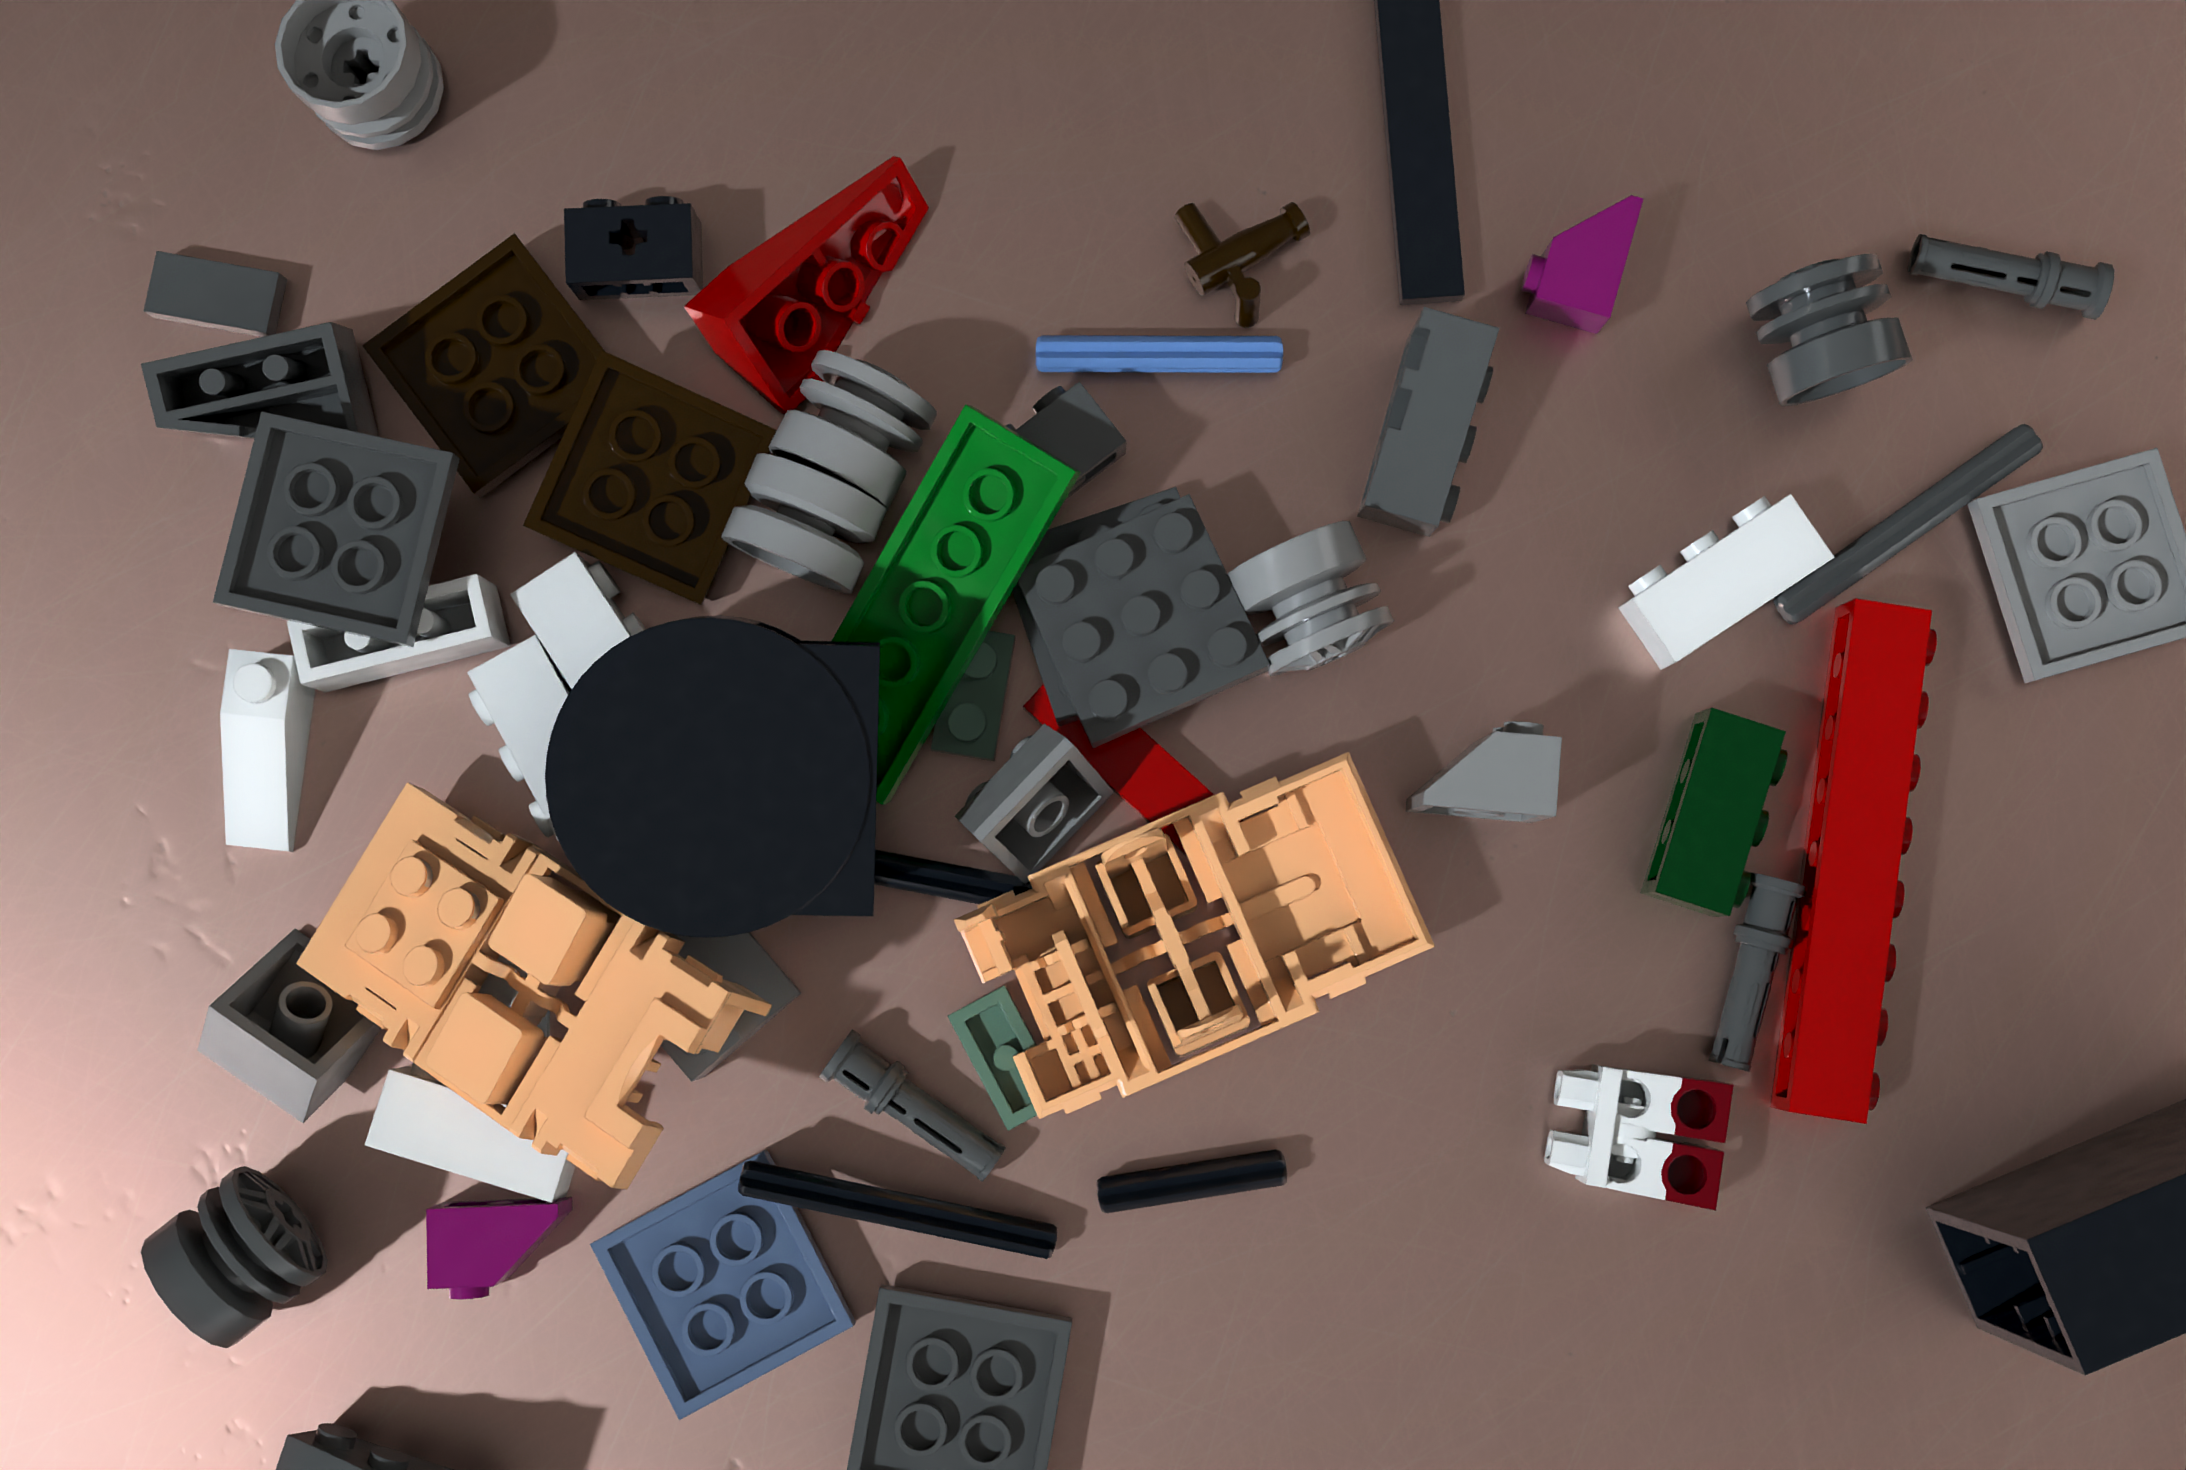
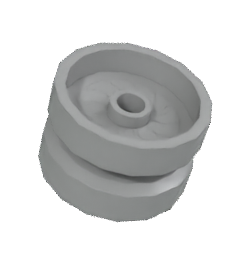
M766 453L757 454L745 480V486L753 498L777 512L754 505L734 507L721 536L723 540L744 553L789 574L831 590L852 594L864 567V561L857 551L834 537L854 543L874 542L887 513L886 508L858 489L824 472L782 457Z

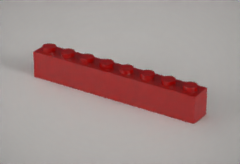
M1857 598L1835 607L1799 882L1800 885L1808 888L1805 897L1798 898L1792 935L1793 944L1790 950L1770 1103L1771 1108L1867 1124L1868 1110H1874L1878 1102L1880 1079L1879 1075L1873 1071L1876 1048L1884 1043L1888 1030V1013L1885 1008H1882L1885 982H1889L1892 979L1896 967V949L1893 944H1890L1893 918H1897L1901 913L1905 895L1904 884L1901 880H1898L1901 855L1907 853L1913 833L1912 820L1910 817H1906L1909 792L1914 791L1921 770L1920 757L1918 754H1914L1917 729L1924 725L1929 708L1928 694L1926 691H1922L1925 666H1929L1932 662L1937 645L1936 631L1930 628L1932 610Z

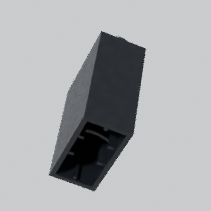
M2186 1099L1926 1207L1978 1329L2085 1376L2186 1333Z

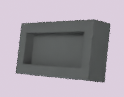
M156 251L144 312L158 319L259 337L276 334L287 279L279 272Z

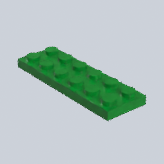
M965 404L832 639V641L880 642L876 801L881 805L889 803L1081 473L971 405Z

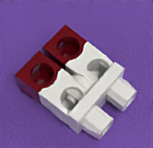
M1592 1064L1591 1071L1584 1069L1558 1070L1554 1090V1104L1585 1110L1582 1135L1550 1130L1547 1137L1544 1163L1569 1174L1576 1175L1575 1179L1586 1185L1609 1188L1716 1211L1724 1151L1710 1146L1656 1138V1132L1726 1143L1734 1085L1714 1080L1658 1074Z

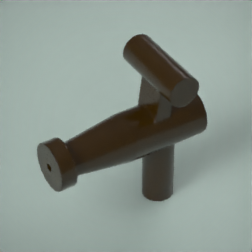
M1294 202L1282 207L1279 216L1242 230L1222 242L1195 203L1184 205L1174 216L1199 253V255L1184 264L1190 282L1202 296L1227 282L1235 297L1234 319L1239 326L1244 328L1254 326L1259 319L1261 286L1256 279L1244 277L1243 273L1258 265L1292 238L1295 241H1300L1310 235L1307 219Z

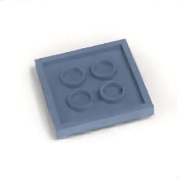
M767 1149L590 1244L679 1420L846 1331L856 1323L798 1208L742 1196L738 1192L740 1174L745 1162L751 1160L775 1165Z

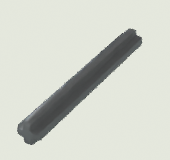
M2021 424L1839 551L1834 555L1835 558L1777 595L1774 599L1777 611L1791 625L1801 622L2039 454L2043 448L2041 439L2029 425Z

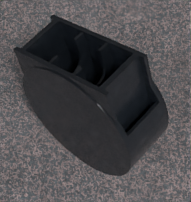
M716 615L680 619L657 625L630 636L612 647L591 665L568 694L558 713L547 750L545 784L550 818L558 841L579 876L607 904L625 916L654 929L681 936L712 938L745 934L768 927L790 915L873 916L880 642L800 640L780 628L743 617Z

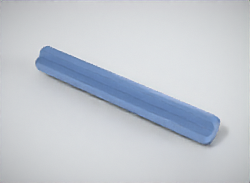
M1042 335L1036 341V366L1041 372L1276 373L1281 370L1283 365V342L1278 336Z

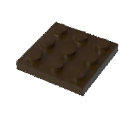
M515 233L362 345L440 450L452 452L460 458L457 472L471 491L479 498L485 496L562 438L601 350L605 351Z
M601 350L523 526L703 605L729 546V543L721 537L733 508L748 504L751 494L745 486V480L756 455L760 453L770 454L769 445L777 430Z

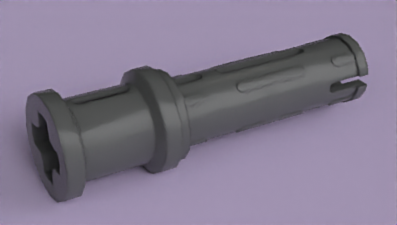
M1919 234L1916 238L1908 263V272L1912 275L1920 274L1971 286L2024 296V301L2029 303L2031 307L2043 309L2047 304L2081 310L2083 317L2094 320L2100 317L2104 311L2114 282L2113 265L2099 262L2095 267L2061 261L2059 254L2048 251L2044 254L2039 253L2034 259L1983 247L1930 238L1923 234Z
M1750 872V885L1753 888L1743 924L1736 925L1734 935H1736L1735 941L1741 944L1723 1007L1712 1053L1708 1059L1709 1061L1747 1072L1751 1070L1754 1048L1780 954L1786 955L1787 950L1792 948L1793 939L1788 936L1797 899L1805 897L1808 888L1787 880Z
M852 1029L819 1078L825 1082L834 1079L865 1101L864 1109L869 1113L875 1112L879 1115L883 1110L930 1145L962 1165L983 1182L1006 1147L985 1135L953 1110L906 1079L905 1077L909 1072L904 1070L905 1066L899 1061L890 1064L860 1043V1034Z

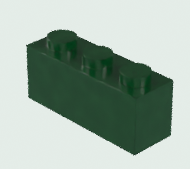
M1712 707L1695 713L1640 892L1641 894L1712 917L1730 916L1733 907L1739 908L1747 895L1751 878L1750 872L1744 870L1751 846L1757 847L1761 843L1768 826L1769 812L1763 810L1769 786L1774 787L1778 784L1787 763V750L1781 749L1786 731Z

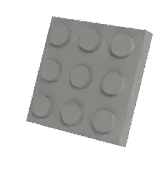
M2158 448L1981 497L1967 504L2024 683L2186 638V533Z

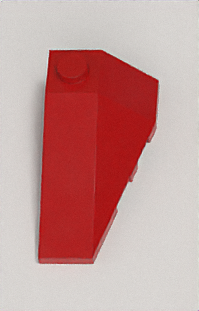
M893 156L729 265L693 297L684 308L716 355L778 412L785 415L787 410H794L806 399L799 388L803 379L812 378L824 382L812 370L811 366L819 350L836 352L852 324L862 323L870 309V306L865 303L882 273L893 270L928 211L929 206L902 159Z

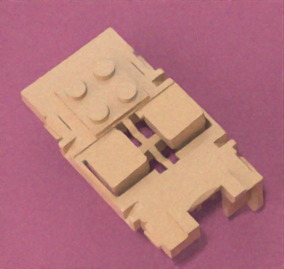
M1349 752L1282 781H1278L1275 776L1239 792L1242 798L1228 803L1224 791L1035 872L1027 876L1032 889L1016 896L1013 890L977 905L978 909L954 919L982 983L1014 970L1045 1042L1013 1055L1014 1062L1039 1119L1062 1109L1068 1114L1102 1099L1101 1092L1114 1086H1118L1122 1098L1314 1015L1320 1012L1315 1001L1316 998L1328 993L1329 998L1332 999L1366 984V976L1435 947ZM1277 805V807H1274V808H1272V809H1270V810H1267V811H1265V812H1263V813H1260V814H1258V815H1256V816H1254V817H1251V818H1249V819H1247V820H1244V821H1242V822H1239V821H1241V820H1243V819H1246V818H1248V817H1250V816H1252V815H1255V814H1257V813H1259V812H1262V811H1264V810H1266V809H1269V808H1271V807ZM1170 824H1173L1207 903L1223 898L1229 911L1218 917L1200 922L1179 933L1173 921L1196 911L1198 901L1170 837L1164 834L1161 829ZM1101 855L1102 860L1098 861L1095 865L1097 875L1125 938L1133 939L1157 928L1162 939L1154 944L1140 948L1111 964L1104 948L1118 943V939L1084 863ZM1234 924L1240 939L1226 945L1261 1027L1172 1065L1137 984L1122 990L1116 975L1126 972L1147 960L1168 953L1174 969L1150 979L1147 982V989L1175 1054L1178 1057L1189 1055L1244 1031L1249 1027L1250 1018L1221 953L1212 952L1189 962L1188 954L1184 948V945L1202 936L1217 932ZM1326 969H1329V970H1327V971H1325V972H1323V973H1320V974H1318V975H1316V976H1313V975H1315V974H1317V973H1319V972H1322V971H1324V970H1326Z
M408 782L296 963L343 998L357 1003L358 1006L355 1010L382 1029L387 1030L383 1037V1042L393 1048L404 1050L403 1056L518 1138L534 1140L532 1148L539 1153L557 1156L560 1150H565L569 1153L566 1159L593 1179L603 1181L611 1188L626 1190L664 1129L658 1122L645 1119L625 1105L627 1101L639 1103L643 1094L635 1090V1087L644 1072L651 1071L657 1073L661 1063L653 1059L663 1040L671 1041L684 1051L692 1054H699L701 1049L719 1053L744 1010L766 1016L772 1008V1004L740 984L722 979V975L694 957L688 955L684 959L678 955L685 941L672 933L654 929L625 916L599 897L574 869L534 843L512 833L505 835L474 815L472 819H469L430 792ZM554 871L583 891L569 889L559 881L548 876ZM499 956H503L528 973L527 977L524 978L515 968L498 961ZM489 973L503 978L512 988L518 991L510 1008L490 994L478 993ZM574 981L581 982L574 995L585 1001L577 1016L570 1012L569 1006L564 1001L556 998L561 986H571ZM548 1010L556 1015L558 1022L569 1029L563 1040L553 1036L544 1037V1032L537 1027Z

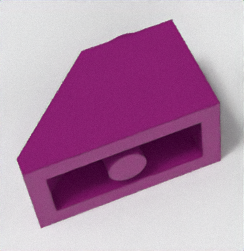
M1631 195L1553 237L1541 256L1532 254L1521 286V291L1531 293L1525 314L1597 334L1611 317L1643 198Z
M563 1197L553 1203L537 1198L442 1202L426 1209L427 1289L449 1288L450 1299H475L489 1296V1287H494L509 1278L573 1210L572 1197Z

